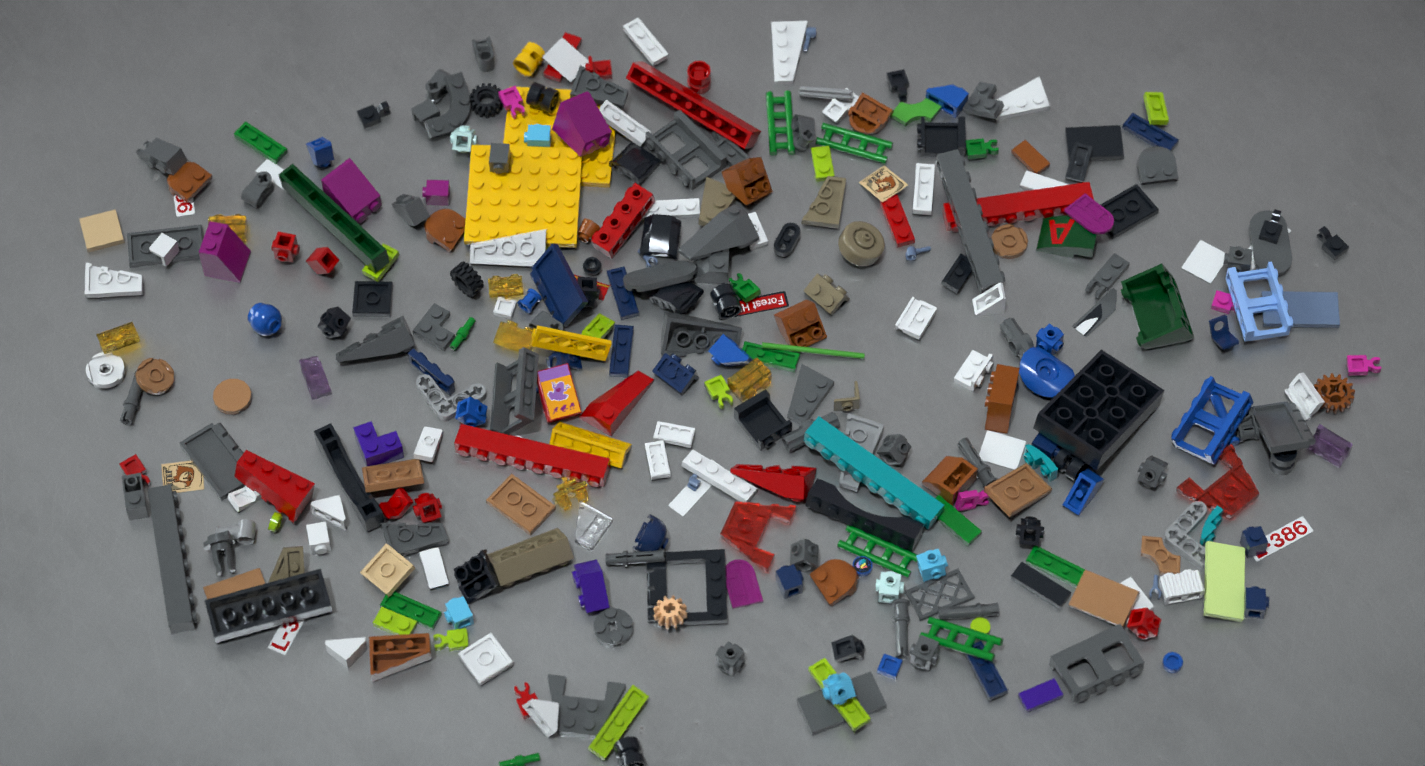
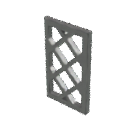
M959 568L946 573L945 576H941L938 579H932L905 590L920 621L938 614V607H941L937 606L940 597L951 600L950 604L942 607L957 606L975 598ZM955 575L959 578L958 584L947 581L948 578ZM933 584H942L939 592L928 589ZM945 585L956 588L953 596L942 593ZM959 589L966 591L968 594L964 598H956ZM919 590L923 591L921 600L914 598L912 593ZM926 593L937 596L935 604L924 601ZM922 605L933 608L931 612L924 615L920 610Z

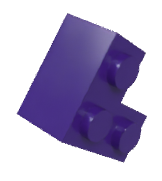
M372 421L353 427L355 439L366 467L386 464L404 458L403 446L397 431L378 437Z
M597 559L574 564L575 571H572V577L576 588H580L581 595L578 596L580 607H584L586 613L610 608L603 572Z

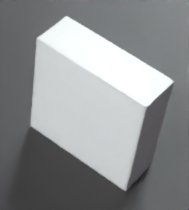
M498 296L493 316L512 320L517 301Z

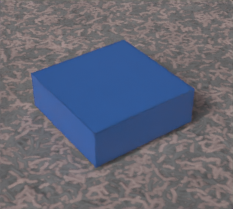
M884 654L877 669V674L896 680L903 660Z

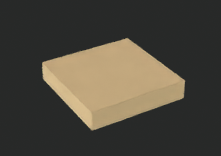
M116 209L79 219L88 253L124 244Z
M386 543L360 573L390 597L412 573L415 566Z

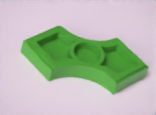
M928 98L916 104L900 102L893 110L894 112L890 118L905 126L913 121L921 120V117H925L927 122H932L941 111V106Z

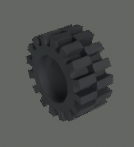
M482 83V87L477 85L476 89H472L470 102L474 114H479L481 118H483V115L489 118V115L495 117V113L497 115L500 113V110L503 109V103L499 97L501 89L497 88V85L494 84L491 87V83H488V86ZM485 97H490L494 99V101L489 104H483L480 102V100Z
M464 261L460 262L450 271L451 279L455 282L454 284L468 297H473L484 287V282L481 280V276L477 274L478 272L474 271L473 267Z

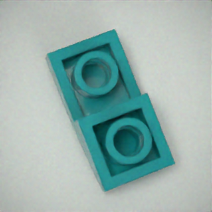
M1030 444L1025 445L1023 454L1025 462L1028 465L1030 464L1033 470L1040 467L1043 476H1047L1050 482L1057 479L1058 468L1051 459Z
M1218 505L1210 513L1203 526L1199 542L1203 547L1207 541L1213 542L1215 540L1216 528L1223 520V509Z

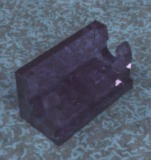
M318 356L299 360L300 368L312 400L332 394L321 361H318Z
M1319 424L1313 435L1316 442L1314 445H1309L1307 449L1340 468L1350 455L1353 444Z

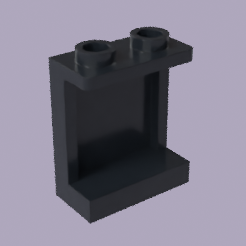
M921 117V123H917V134H920V139H917V150H920V157H936L937 154L958 149L960 155H963L965 158V117H958L957 123L925 122V117Z
M766 389L734 408V418L760 451L771 447L783 435L792 432V422L790 420L786 421L770 401V394Z

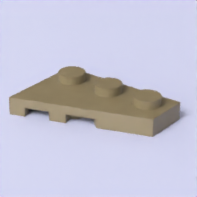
M832 176L826 178L816 199L811 203L807 214L804 215L802 224L839 229L846 178Z
M706 177L698 225L704 227L717 214L734 204L737 197L727 189L726 184Z

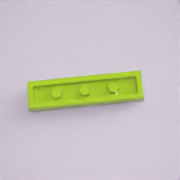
M826 658L808 667V672L821 689L824 688L823 680L828 679V676L832 674H837ZM855 697L847 699L843 704L834 705L854 732L871 722L870 716Z
M632 685L587 749L604 761L612 750L614 743L622 736L649 696Z

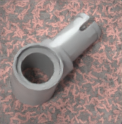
M243 519L238 524H234V526L216 527V533L229 530L230 535H233L238 543L250 545L254 543L256 523L249 519Z

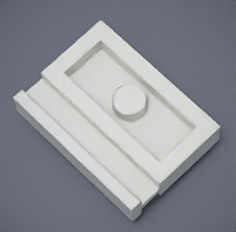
M912 297L895 324V329H900L903 333L920 340L936 314L937 307Z
M1299 373L1290 383L1289 388L1285 390L1292 403H1295L1304 420H1310L1311 416L1325 402L1305 373Z

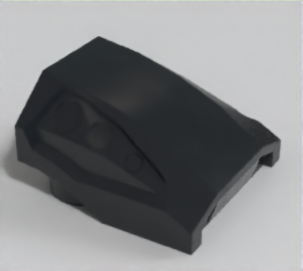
M633 143L628 144L613 160L609 161V166L613 167L618 174L627 175V177H630L631 182L636 184L643 182L661 164V160Z
M652 214L644 218L640 256L651 255L677 259L681 221L674 216Z
M686 281L662 287L649 298L652 303L658 304L661 309L669 308L674 313L681 315L685 314L688 308L695 305L703 295L704 290Z
M487 549L481 550L476 556L471 557L469 561L454 568L458 587L467 604L476 601L499 585L487 555Z

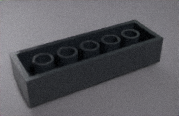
M321 569L204 600L216 643L332 612Z

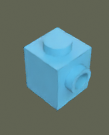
M528 125V132H524V143H527V146L550 147V125Z
M464 596L453 598L448 603H445L446 611L444 616L448 623H452L454 629H462L474 624L473 615Z

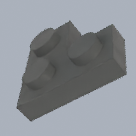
M979 82L964 105V112L996 119L1004 107L1003 101L992 99L997 91L996 85Z
M434 303L413 329V334L445 352L455 339L454 333L442 327L449 318L450 311Z

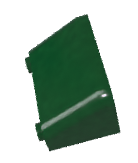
M1162 263L1121 281L1123 287L1121 289L1122 296L1125 300L1128 299L1131 302L1140 329L1136 337L1140 347L1150 349L1186 342L1194 338L1177 283Z

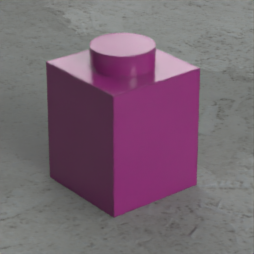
M427 180L426 187H423L422 196L426 198L427 205L449 206V180Z

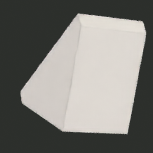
M998 283L972 299L976 316L1003 314L1005 312L1006 297L1003 283Z
M340 495L313 501L310 504L313 515L343 530L347 529Z
M365 637L325 641L327 653L347 669L367 650Z
M531 699L522 706L547 738L557 731L559 703Z

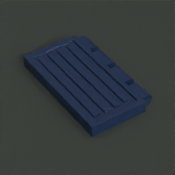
M552 243L531 267L533 271L530 273V276L537 286L542 299L545 300L544 303L552 317L561 322L563 326H568L588 301L558 244Z

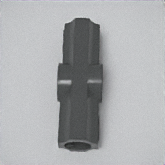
M1007 318L1000 324V329L1009 341V347L1015 356H1019L1021 359L1028 349L1034 347L1030 335L1022 331L1014 318Z
M831 412L821 417L836 429L840 428V422L835 413ZM808 419L798 429L782 436V441L787 451L791 452L805 445L803 441L805 431L815 420Z

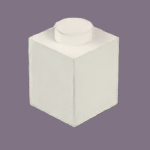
M326 521L306 525L311 553L320 555L331 551Z

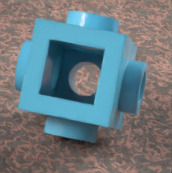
M939 549L928 550L925 553L916 555L923 582L946 575L947 559L945 555L941 556Z
M845 672L828 676V679L822 681L824 686L822 688L823 696L834 705L843 704L847 699L856 696L851 678Z

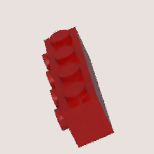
M636 183L629 187L621 202L616 203L612 214L604 219L600 230L593 234L591 240L593 247L612 259L654 204L655 198L653 193Z

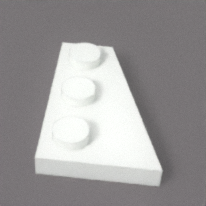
M1040 77L996 99L1003 101L1004 104L996 121L1049 110L1050 105Z
M86 263V298L143 295L142 275L122 270H109L108 267L101 266L100 268L92 266L91 263Z

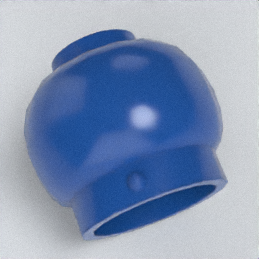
M257 303L248 313V322L256 333L261 336H269L280 329L282 316L275 306Z

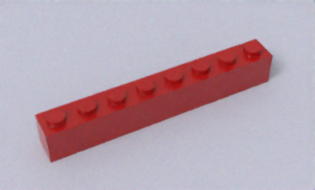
M643 61L632 63L626 79L676 109L681 110L744 149L754 147L761 133L759 129Z
M1090 182L989 196L975 200L977 205L980 204L982 208V220L986 221L987 226H996L1002 223L1012 224L1022 220L1032 221L1035 218H1048L1056 215L1066 216L1067 214L1064 212V209L1086 193L1093 200L1094 197ZM943 203L942 214L946 232H958L950 204Z
M465 424L460 425L454 442L455 453L461 456H472L481 461L489 460L499 465L506 464L520 470L527 469L537 474L544 473L554 478L569 479L575 483L583 482L592 487H604L610 470V458Z

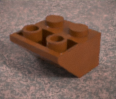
M762 157L745 159L722 171L727 189L745 205L773 192Z
M806 299L774 314L778 329L788 345L807 347L827 337L814 302Z
M946 456L922 481V484L953 506L957 500L958 493L967 491L976 481L978 469L962 457Z

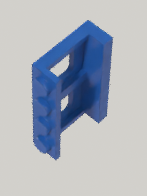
M1210 376L1208 381L1203 383L1199 395L1193 399L1188 412L1182 416L1178 428L1173 430L1171 440L1174 446L1215 465L1254 403L1251 394L1246 391L1240 394L1216 383L1214 377ZM1214 393L1234 401V405L1225 418H1219L1203 410ZM1193 425H1199L1215 433L1204 450L1183 441Z

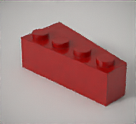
M248 450L243 453L236 464L234 477L250 490L258 492L264 501L272 503L278 512L286 514L292 523L297 520L312 499L315 483Z

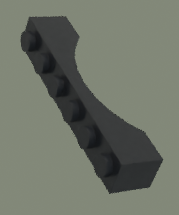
M330 423L315 430L316 444L365 530L368 532L381 526V523H384L383 513L374 497L369 492L366 493L365 485L354 469L333 425Z
M817 478L808 492L807 507L912 552L922 536L923 523L907 516L885 517L866 512L846 500L835 485Z

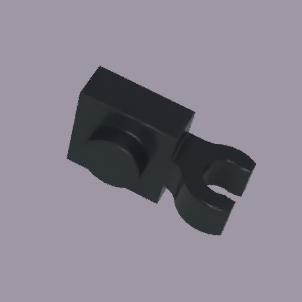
M905 70L888 72L887 80L891 91L897 90L900 102L907 101L906 88H909V81Z
M387 101L380 103L377 108L374 105H370L358 110L357 115L365 129L380 123V117L387 116L391 112Z
M1274 209L1271 221H1264L1259 235L1260 240L1277 245L1283 225L1278 224L1282 211Z
M1325 226L1319 229L1320 233L1317 234V237L1323 242L1322 249L1333 260H1336L1348 251L1349 246L1337 234L1332 237L1330 231Z

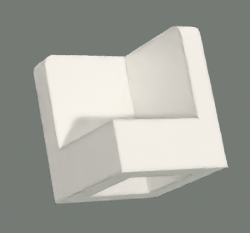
M161 233L149 248L150 252L161 257L162 263L166 267L179 253L177 241L164 233Z

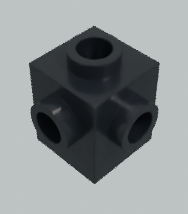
M578 276L577 282L588 301L585 307H594L595 300H599L600 289L597 288V278Z
M340 307L329 308L320 317L321 321L317 327L329 338L342 336L347 330L346 327L351 317Z
M1032 516L1021 518V524L1016 525V536H1019V544L1039 546V539L1044 536V527L1041 526V520H1037L1036 517Z

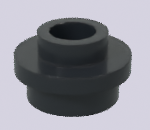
M589 257L584 261L583 270L586 274L596 275L601 271L602 265L597 258Z

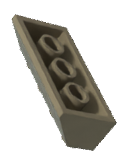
M559 528L487 554L499 585L504 587L514 584L516 580L528 579L534 573L547 572L553 566L565 565L569 563V560L574 559L568 539Z

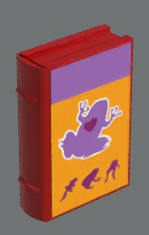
M568 363L539 370L537 372V389L547 423L581 415L582 411Z

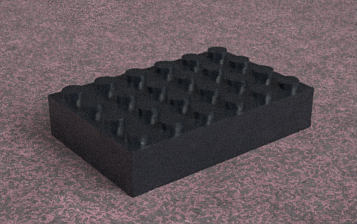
M1101 349L1037 414L1033 429L1095 470H1098L1160 405L1165 390Z

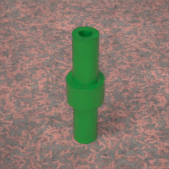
M469 317L464 326L460 327L456 332V337L449 346L452 350H456L462 340L468 337L470 329L476 322L474 318Z
M539 753L526 756L517 755L514 756V759L499 762V766H525V764L540 761Z

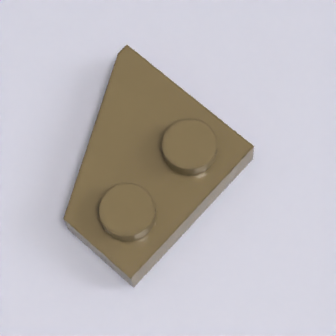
M303 546L282 548L268 583L305 573Z

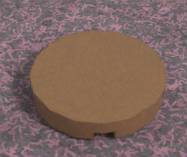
M1011 224L1002 225L996 228L991 236L994 244L993 251L1001 258H1018L1027 249V234L1020 227L1017 228Z
M148 358L138 366L136 381L140 388L147 393L153 395L163 394L173 385L174 371L166 361Z
M239 379L224 380L216 386L213 392L215 406L220 412L228 415H235L242 410H246L252 399L249 386Z

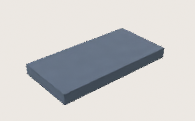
M1271 291L1261 292V297L1272 296ZM1283 291V299L1288 303L1287 312L1293 319V327H1340L1338 292ZM1277 311L1262 312L1263 327H1282Z

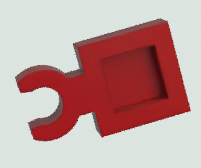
M136 454L119 463L125 475L141 473L142 475L147 472ZM142 475V480L146 481L148 486L151 485L149 478L146 475Z
M527 682L524 683V691H519L517 686L514 687L515 695L519 697V699H516V703L524 720L530 718V715L522 706L531 699L538 700L535 693L530 694V687Z

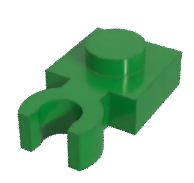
M984 138L966 140L968 159L986 158L987 153L997 155L999 148H992V146H997V140L992 139L987 143H984Z
M737 273L738 280L736 281L729 278V284L734 287L736 295L745 303L761 294L760 288L750 279L744 281L742 274Z

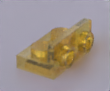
M507 320V323L501 321L493 343L517 352L523 347L532 350L533 329L526 326L524 329L518 328V323Z
M133 322L96 334L104 354L140 342Z

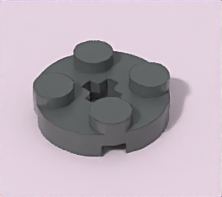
M614 607L606 608L594 620L596 639L607 647L626 644L633 635L632 618L621 609ZM616 624L618 630L613 629L610 631V625Z

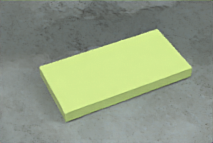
M1207 541L1205 544L1204 616L1242 622L1244 620L1245 548Z

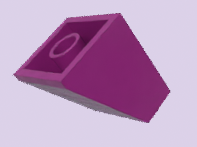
M588 91L560 102L552 130L580 157L591 154L600 148H605L609 144L612 131Z
M350 158L321 179L323 192L357 223H362L367 216L378 211L382 206L380 194Z
M210 221L199 249L204 276L241 283L251 250L229 225Z

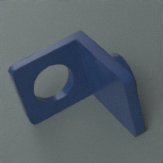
M1226 315L1209 320L1211 339L1221 349L1224 350L1239 344V340L1229 332ZM1222 321L1223 327L1220 330H1215V324Z
M555 351L546 359L548 368L552 367V361L556 357L557 363L555 366L568 363L569 368L582 369L580 356Z

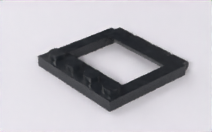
M725 549L665 552L666 562L646 563L647 572H649L647 573V606L650 607L648 608V623H656V627H660L658 621L654 619L655 613L653 609L654 606H657L658 600L664 601V596L667 597L666 564L705 562L707 612L687 613V618L683 619V625L728 623Z

